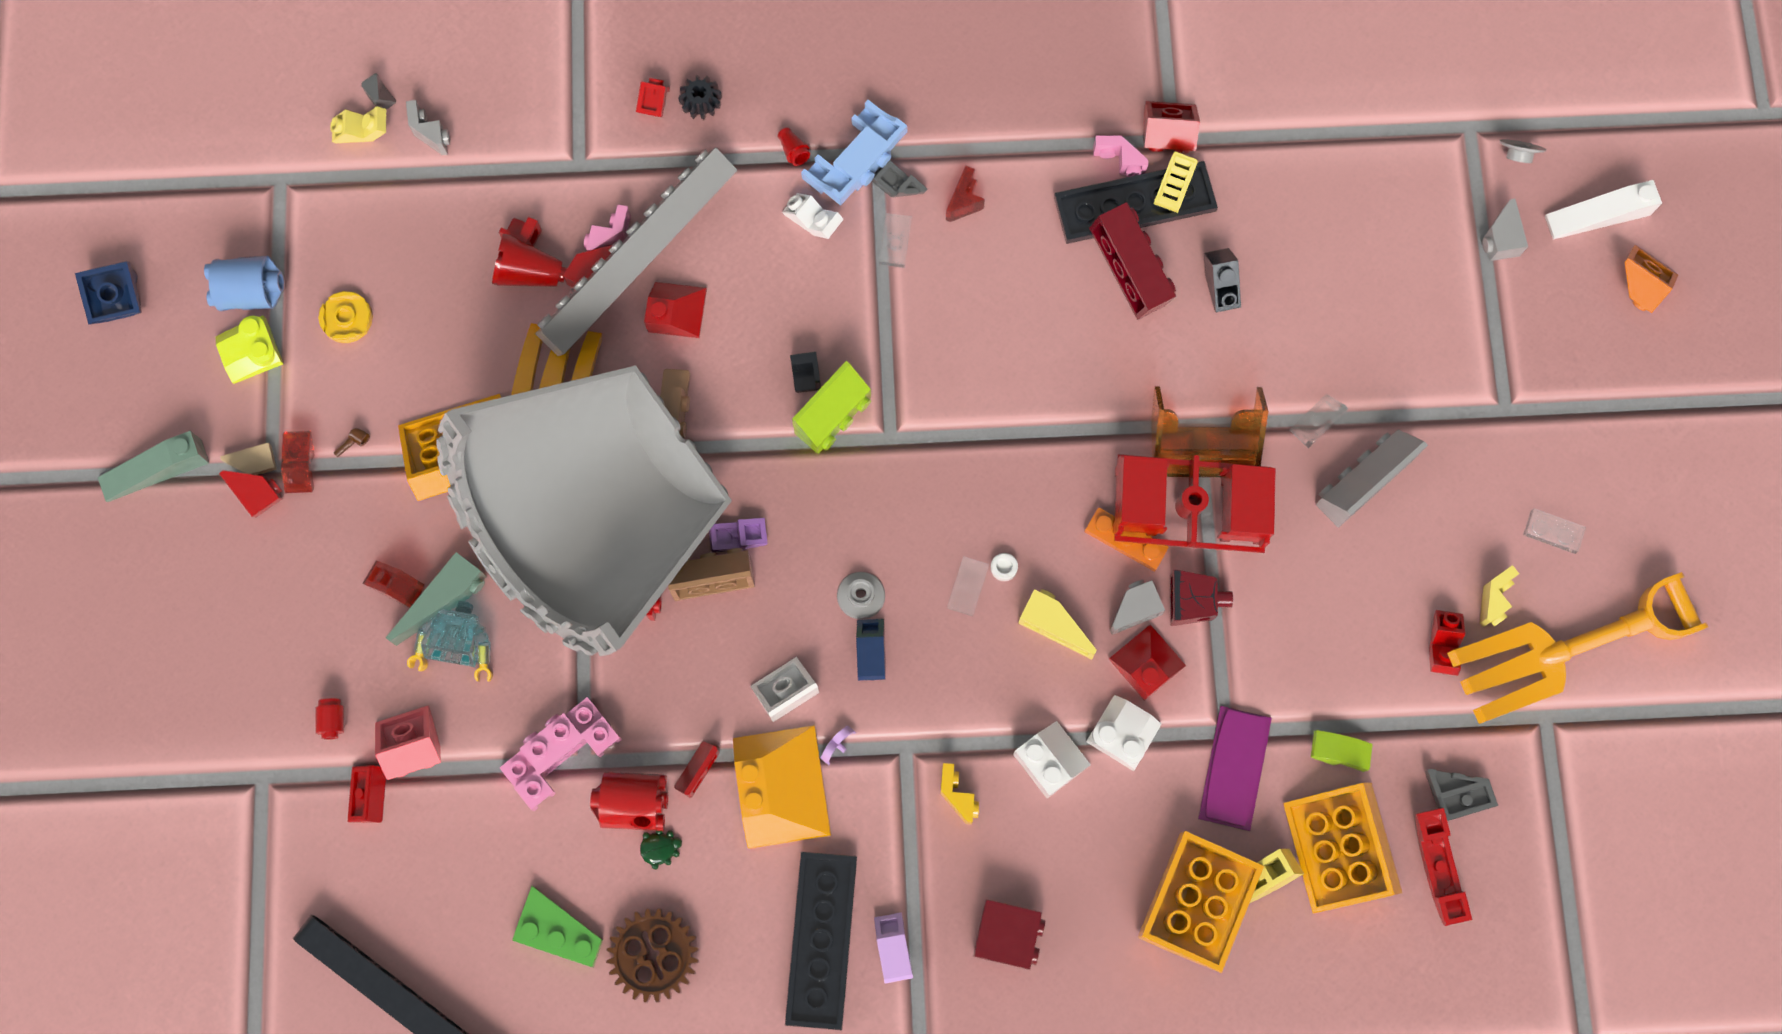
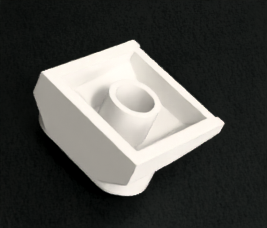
M1114 695L1086 742L1134 771L1162 723L1128 700Z

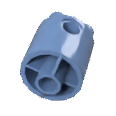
M269 256L239 257L228 260L214 259L211 264H205L204 275L209 280L210 290L207 291L206 295L207 303L209 306H215L219 311L230 309H271L276 307L278 298L284 290L283 274Z

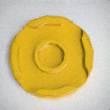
M342 291L331 295L329 300L322 304L318 319L321 329L330 339L340 343H350L366 335L372 325L373 314L370 305L359 294Z

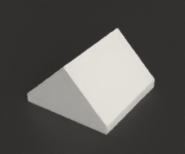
M797 657L750 686L772 722L819 693L817 684Z

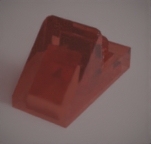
M965 165L947 207L946 221L952 222L984 209L985 199L973 194L978 181L974 179V168Z

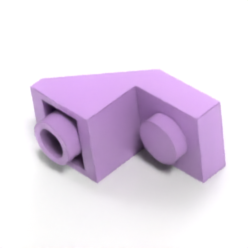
M902 912L874 917L884 982L890 983L913 978Z

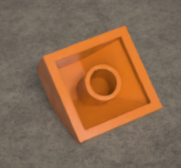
M1636 245L1633 246L1625 260L1629 298L1633 300L1632 303L1642 311L1648 310L1652 313L1673 289L1678 274Z

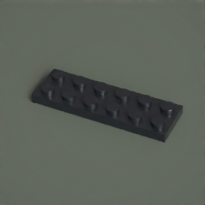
M1205 161L1197 163L1178 213L1154 204L1167 169L1054 193V200L1066 244L1094 238L1089 228L1098 216L1126 202L1130 208L1132 207L1136 211L1140 228L1216 212L1218 206ZM1172 173L1170 175L1183 181L1186 179ZM1168 183L1166 185L1179 191L1182 189ZM1163 193L1162 195L1175 201H1177L1178 199L1177 197H1174L1166 193Z
M801 852L785 1026L842 1030L857 856Z

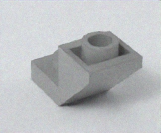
M416 100L406 101L408 125L414 136L441 155H448L447 145H450L448 129H443L439 120L427 122L425 109H421Z

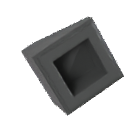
M377 73L361 83L366 95L376 107L387 110L396 103L395 98L383 85Z

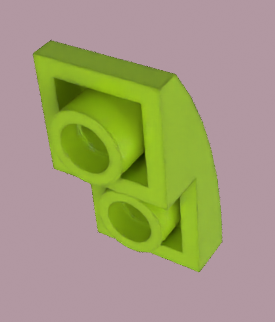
M1316 730L1313 735L1311 758L1333 766L1342 764L1364 772L1370 770L1373 744L1341 734Z

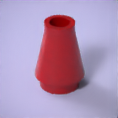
M789 127L780 130L777 137L781 142L787 161L794 166H800L808 161L810 158L809 146L794 134Z

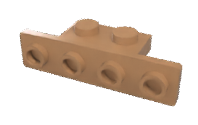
M664 369L660 397L671 416L679 422V434L682 438H685L687 430L685 413L689 411L690 406L688 396L690 372L688 370Z

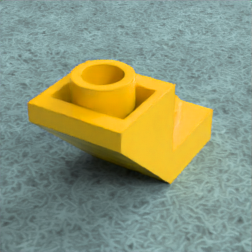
M943 763L940 794L965 824H972L973 818H978L979 801H974L975 794L952 792V788H958L959 771H954V764Z

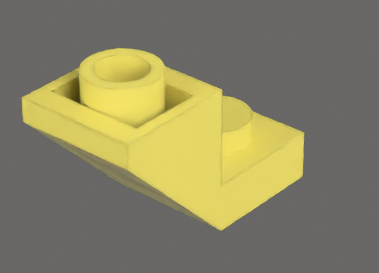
M377 106L365 115L344 110L332 118L330 124L332 142L351 143L376 140L386 133V109Z
M1513 565L1483 586L1480 624L1482 627L1489 623L1496 626L1508 617L1505 612L1512 606L1502 593L1515 584L1512 579L1519 575V572Z

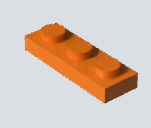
M1098 507L1085 529V533L1155 572L1169 547L1166 545L1114 541L1113 523L1115 522V516ZM1124 531L1120 535L1129 537L1152 538L1151 536H1146L1145 533Z

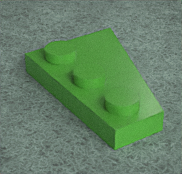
M532 886L512 941L594 968L603 939Z

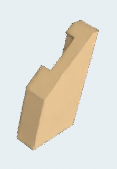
M269 443L220 456L221 461L245 474L260 475L277 470L272 446Z

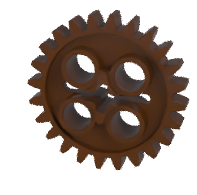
M659 908L655 916H652L650 909L645 910V917H642L636 911L634 912L635 921L632 922L629 918H624L627 927L624 929L616 926V930L620 933L619 937L610 936L609 938L616 943L615 947L606 949V951L614 954L613 958L606 960V963L615 965V968L609 972V975L618 974L619 978L614 984L620 985L624 983L625 987L622 992L624 994L634 990L632 997L634 1000H637L640 994H643L645 1003H648L651 995L654 996L656 1002H660L661 994L663 993L667 999H672V989L677 993H681L682 990L679 984L681 982L687 985L690 984L686 977L687 973L696 974V971L690 965L691 963L699 962L698 959L692 957V953L699 951V948L691 947L690 943L697 937L687 936L691 927L689 925L683 928L680 927L683 921L682 917L672 921L673 912L671 911L667 913L665 918L663 917L662 909ZM664 928L668 932V939L664 944L659 945L654 940V933L656 930ZM644 931L648 934L651 948L660 953V955L656 956V961L664 975L662 980L658 977L654 961L647 960L646 958L650 954V950L642 936ZM637 939L640 941L642 948L638 955L632 956L628 952V944L632 940ZM669 955H675L679 964L674 971L670 972L665 968L664 961ZM643 966L649 967L652 971V977L647 983L641 982L638 978V971Z

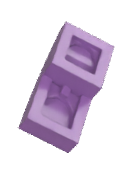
M765 518L739 519L734 523L714 524L709 530L711 553L726 552L734 548L749 549L767 545Z

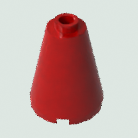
M502 235L492 284L497 286L557 287L558 282L564 283L563 274L567 268L562 267L563 261L511 235Z

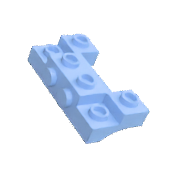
M869 100L865 102V109L858 116L854 114L851 118L852 125L861 133L833 162L834 166L820 155H817L813 166L808 171L804 169L801 172L802 179L819 193L822 194L824 192L839 205H842L854 190L858 191L863 185L867 186L873 180L874 173L879 167L883 168L889 162L891 150L907 133V125L887 114Z

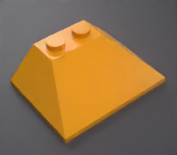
M815 725L733 738L734 764L748 849L831 836Z

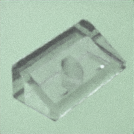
M1326 394L1290 431L1306 447L1310 448L1349 408Z

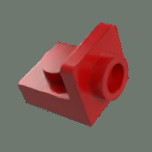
M649 78L648 82L641 81L636 107L637 113L663 117L666 94L670 91L669 86H664V80Z

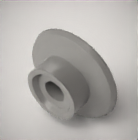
M1508 139L1500 140L1502 145L1508 147L1506 158L1517 162L1532 163L1534 153H1543L1547 150L1544 147L1527 142Z
M855 572L845 577L840 583L837 590V601L841 610L846 615L855 619H867L876 615L883 607L885 589L881 581L873 574ZM857 591H865V597L858 598L856 596Z

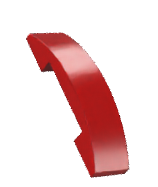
M1444 808L1415 814L1419 847L1425 873L1443 925L1448 926L1473 920L1466 892L1462 891L1448 839L1451 833Z

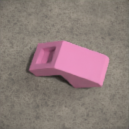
M1095 137L1093 156H1100L1104 159L1119 156V175L1131 177L1146 173L1148 159L1124 137Z
M617 205L616 213H612L610 217V228L592 225L590 234L585 235L584 249L590 251L610 246L619 239L623 242L627 237L626 231L629 228L631 219L628 206Z

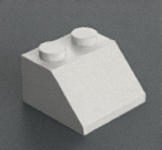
M1057 721L1037 733L1016 749L1013 754L1047 799L1091 765Z

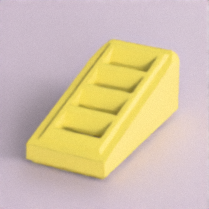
M1173 152L1155 198V205L1178 213L1198 160L1178 152ZM1172 173L1186 179L1183 181L1170 175ZM1168 183L1182 189L1179 191L1166 185ZM1163 193H1166L1174 197H1177L1178 199L1177 201H1175L1162 195Z

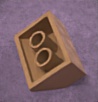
M742 548L727 550V554L716 556V553H706L700 555V559L689 560L688 558L668 585L669 592L674 601L755 587L748 550L743 551Z

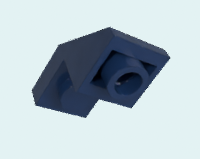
M884 619L857 620L858 681L886 680Z

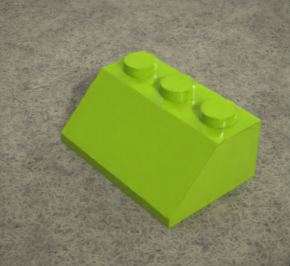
M846 361L792 418L795 435L817 454L823 449L825 451L834 444L835 436L839 431L847 430L854 421L852 417L858 411L863 412L871 403V389L850 363Z

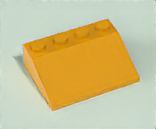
M499 393L452 409L465 407L502 397ZM452 409L398 425L406 478L417 501L448 492L447 489L450 487L447 475L443 476L440 474L437 458L440 454L437 448V439L443 436V433L438 431L440 422L445 413Z
M1371 782L1360 783L1283 803L1299 864L1304 872L1303 879L1313 914L1402 893Z
M1187 831L1181 832L1137 938L1222 973L1264 866Z

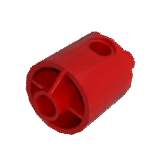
M604 772L601 784L597 788L592 789L590 797V809L598 820L600 828L664 831L665 814H662L663 809L668 808L669 797L668 792H663L666 791L667 775Z

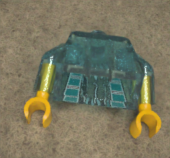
M459 601L455 611L442 609L436 617L431 618L418 629L413 649L416 653L408 659V667L414 668L417 659L420 661L418 671L421 672L428 667L427 659L475 667L476 663H478L479 668L474 673L476 681H480L479 674L482 670H485L488 673L487 681L490 682L493 677L491 669L488 668V663H490L491 642L486 628L480 625L478 616L472 614L473 605L466 601Z

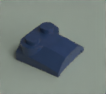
M126 261L75 273L88 325L110 322L142 313L136 287L137 274L131 267L130 262Z

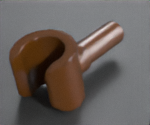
M359 428L352 429L348 435L349 439L333 452L334 455L339 457L354 443L360 447L364 446L370 439V435Z

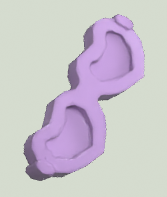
M847 725L832 738L820 758L830 765L829 760L835 749L838 748L844 753L847 749L840 743L851 734H856L857 732Z

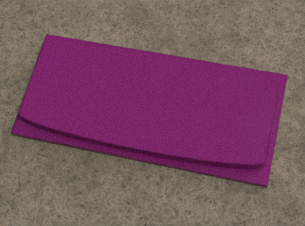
M1220 706L1198 819L1251 831L1272 721L1271 717Z

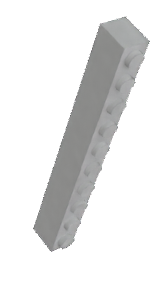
M717 148L709 152L706 149L703 150L695 158L697 164L692 169L687 167L678 176L680 182L675 187L670 185L660 195L663 200L658 205L653 203L643 213L646 218L640 224L636 221L626 231L628 237L623 242L619 239L610 247L608 251L611 254L606 260L601 258L592 266L591 270L593 273L588 279L585 276L582 277L573 287L576 291L570 297L565 295L555 305L558 310L552 316L547 314L537 324L540 329L535 334L557 356L565 354L735 174L737 169Z

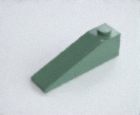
M188 431L164 440L99 476L98 480L105 501L110 502L209 463L202 440L193 432Z
M456 552L391 630L386 639L396 646L469 599L472 594H477L483 588L484 580L487 576Z

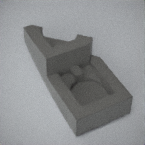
M890 160L872 180L875 185L891 197L924 194L927 190L914 176L910 175L908 177Z

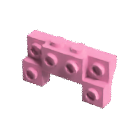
M588 697L567 714L563 713L560 716L556 714L545 723L546 728L538 734L534 732L526 737L523 741L524 745L519 748L521 751L500 767L501 771L515 787L514 789L532 811L538 809L537 805L547 797H552L556 794L544 777L586 743L601 757L606 749L615 742L619 743L622 740Z

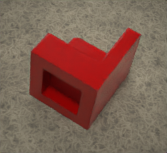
M530 217L527 218L526 222L513 218L507 230L504 228L499 230L501 238L503 234L511 235L533 247L542 232L538 220Z

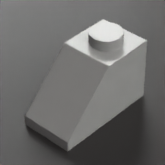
M1516 199L1509 200L1483 238V249L1485 253H1488L1490 261L1519 257L1528 248Z
M1139 580L1128 586L1129 590L1124 594L1110 628L1112 635L1159 617L1164 613L1165 608L1152 580L1144 583V580Z

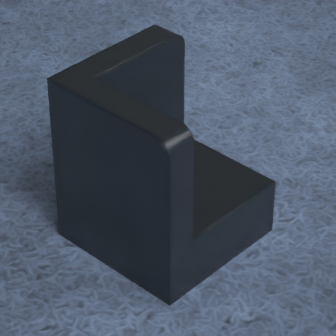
M816 352L790 355L795 392L819 390L821 382Z

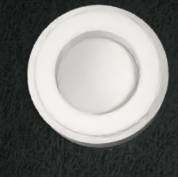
M1008 553L996 555L991 562L992 575L1000 581H1009L1015 577L1018 570V563L1015 557Z

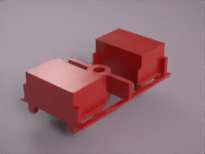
M1118 454L1117 466L1115 468L1117 480L1115 522L1113 523L1114 541L1265 553V547L1270 544V538L1274 535L1276 468L1199 461L1198 455H1194L1190 460ZM1169 464L1189 466V487L1183 491L1175 503L1177 514L1187 519V541L1120 536L1124 531L1146 533V536H1156L1166 532L1167 527L1164 526L1167 469ZM1199 467L1222 469L1219 472L1221 486H1223L1222 531L1217 535V538L1220 539V542H1230L1231 540L1253 542V544L1259 545V547L1197 542V518L1209 502L1207 492L1198 486Z

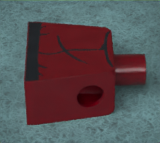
M1173 570L1170 574V626L1211 621L1218 616V607L1232 608L1233 592L1218 591L1216 577L1181 570Z

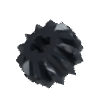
M696 74L695 81L692 82L686 79V86H680L679 104L683 105L682 110L685 114L690 113L691 118L694 119L697 115H700L701 119L704 120L707 113L714 117V109H720L721 102L719 100L722 98V93L718 90L716 81L710 82L708 76L700 80V77Z

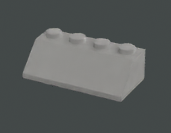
M1397 430L1392 435L1387 432L1376 442L1379 447L1375 451L1371 452L1368 449L1357 459L1360 464L1356 468L1352 469L1349 466L1338 476L1341 481L1333 487L1329 484L1318 494L1321 499L1316 506L1339 528L1407 467L1428 444L1401 430Z

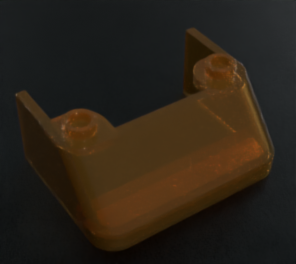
M1155 386L1151 417L1152 457L1190 460L1194 455H1198L1199 461L1261 466L1269 411L1263 388L1257 387L1254 410L1245 409L1236 412L1231 418L1230 427H1178L1177 414L1170 409H1164L1160 386ZM1169 464L1167 477H1189V466ZM1199 467V477H1221L1219 472L1222 469Z

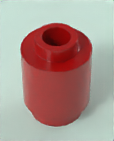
M341 699L318 700V706L315 707V734L321 735V739L324 740L338 739V734L344 733V706L341 705Z

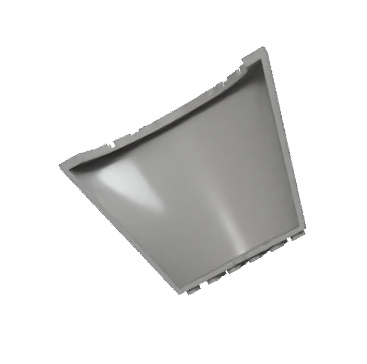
M637 366L452 409L445 413L438 428V431L443 433V436L437 439V448L440 454L437 458L440 474L443 476L447 475L450 487L447 489L449 493L447 498L457 515L460 528L468 527L473 537L468 543L486 571L510 601L517 598L525 606L520 611L527 618L532 619L536 626L544 633H556L564 638L562 640L564 646L577 652L582 650L585 654L591 656L597 652L599 656L609 655L624 645L732 501L728 496L727 489L718 482L709 464L704 462L696 451L694 443L689 439L685 440L679 434V422L671 416L662 398L654 392L649 385L647 377L639 371Z

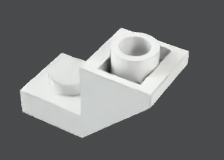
M801 193L792 196L787 202L786 208L782 211L786 217L812 235L827 239L843 221L838 212L824 210L811 195Z

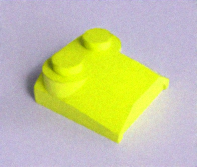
M264 315L260 317L247 316L238 326L215 336L216 346L222 363L233 384L283 365L268 321Z

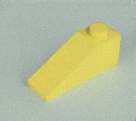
M1034 589L1020 617L1019 624L1092 659L1097 651L1061 603L1055 600V595L1043 589L1040 592Z
M1278 849L1257 862L1263 865L1264 868L1250 903L1274 892L1304 874L1290 849Z

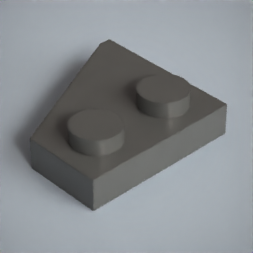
M1437 769L1425 771L1437 808H1444L1447 821L1498 806L1489 779L1436 771Z

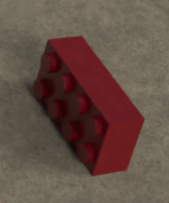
M1126 202L1098 216L1089 229L1135 317L1139 320L1165 307L1176 297V288L1173 281L1164 274L1161 258L1157 254L1154 255L1150 247L1151 240L1146 231L1141 230L1134 208H1130Z

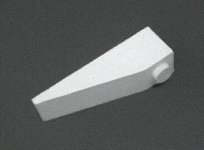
M1650 180L1548 213L1544 217L1552 239H1557L1650 216L1662 204L1654 180Z

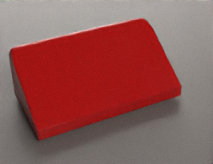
M703 741L674 785V788L685 796L692 798L720 754L719 749Z
M352 766L347 822H382L386 777L380 766Z

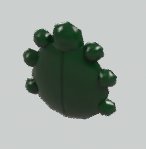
M672 830L666 834L663 831H656L652 834L644 832L640 854L644 861L650 864L654 870L658 869L659 865L662 864L671 865V857L677 858L680 855V852L676 849L682 847V840L679 837H673L674 832Z

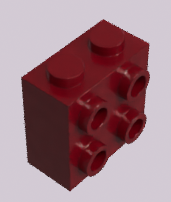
M986 899L973 957L1030 970L1031 964L1036 965L1040 948H1036L1035 944L1037 936H1043L1046 921L1041 919L1042 912Z

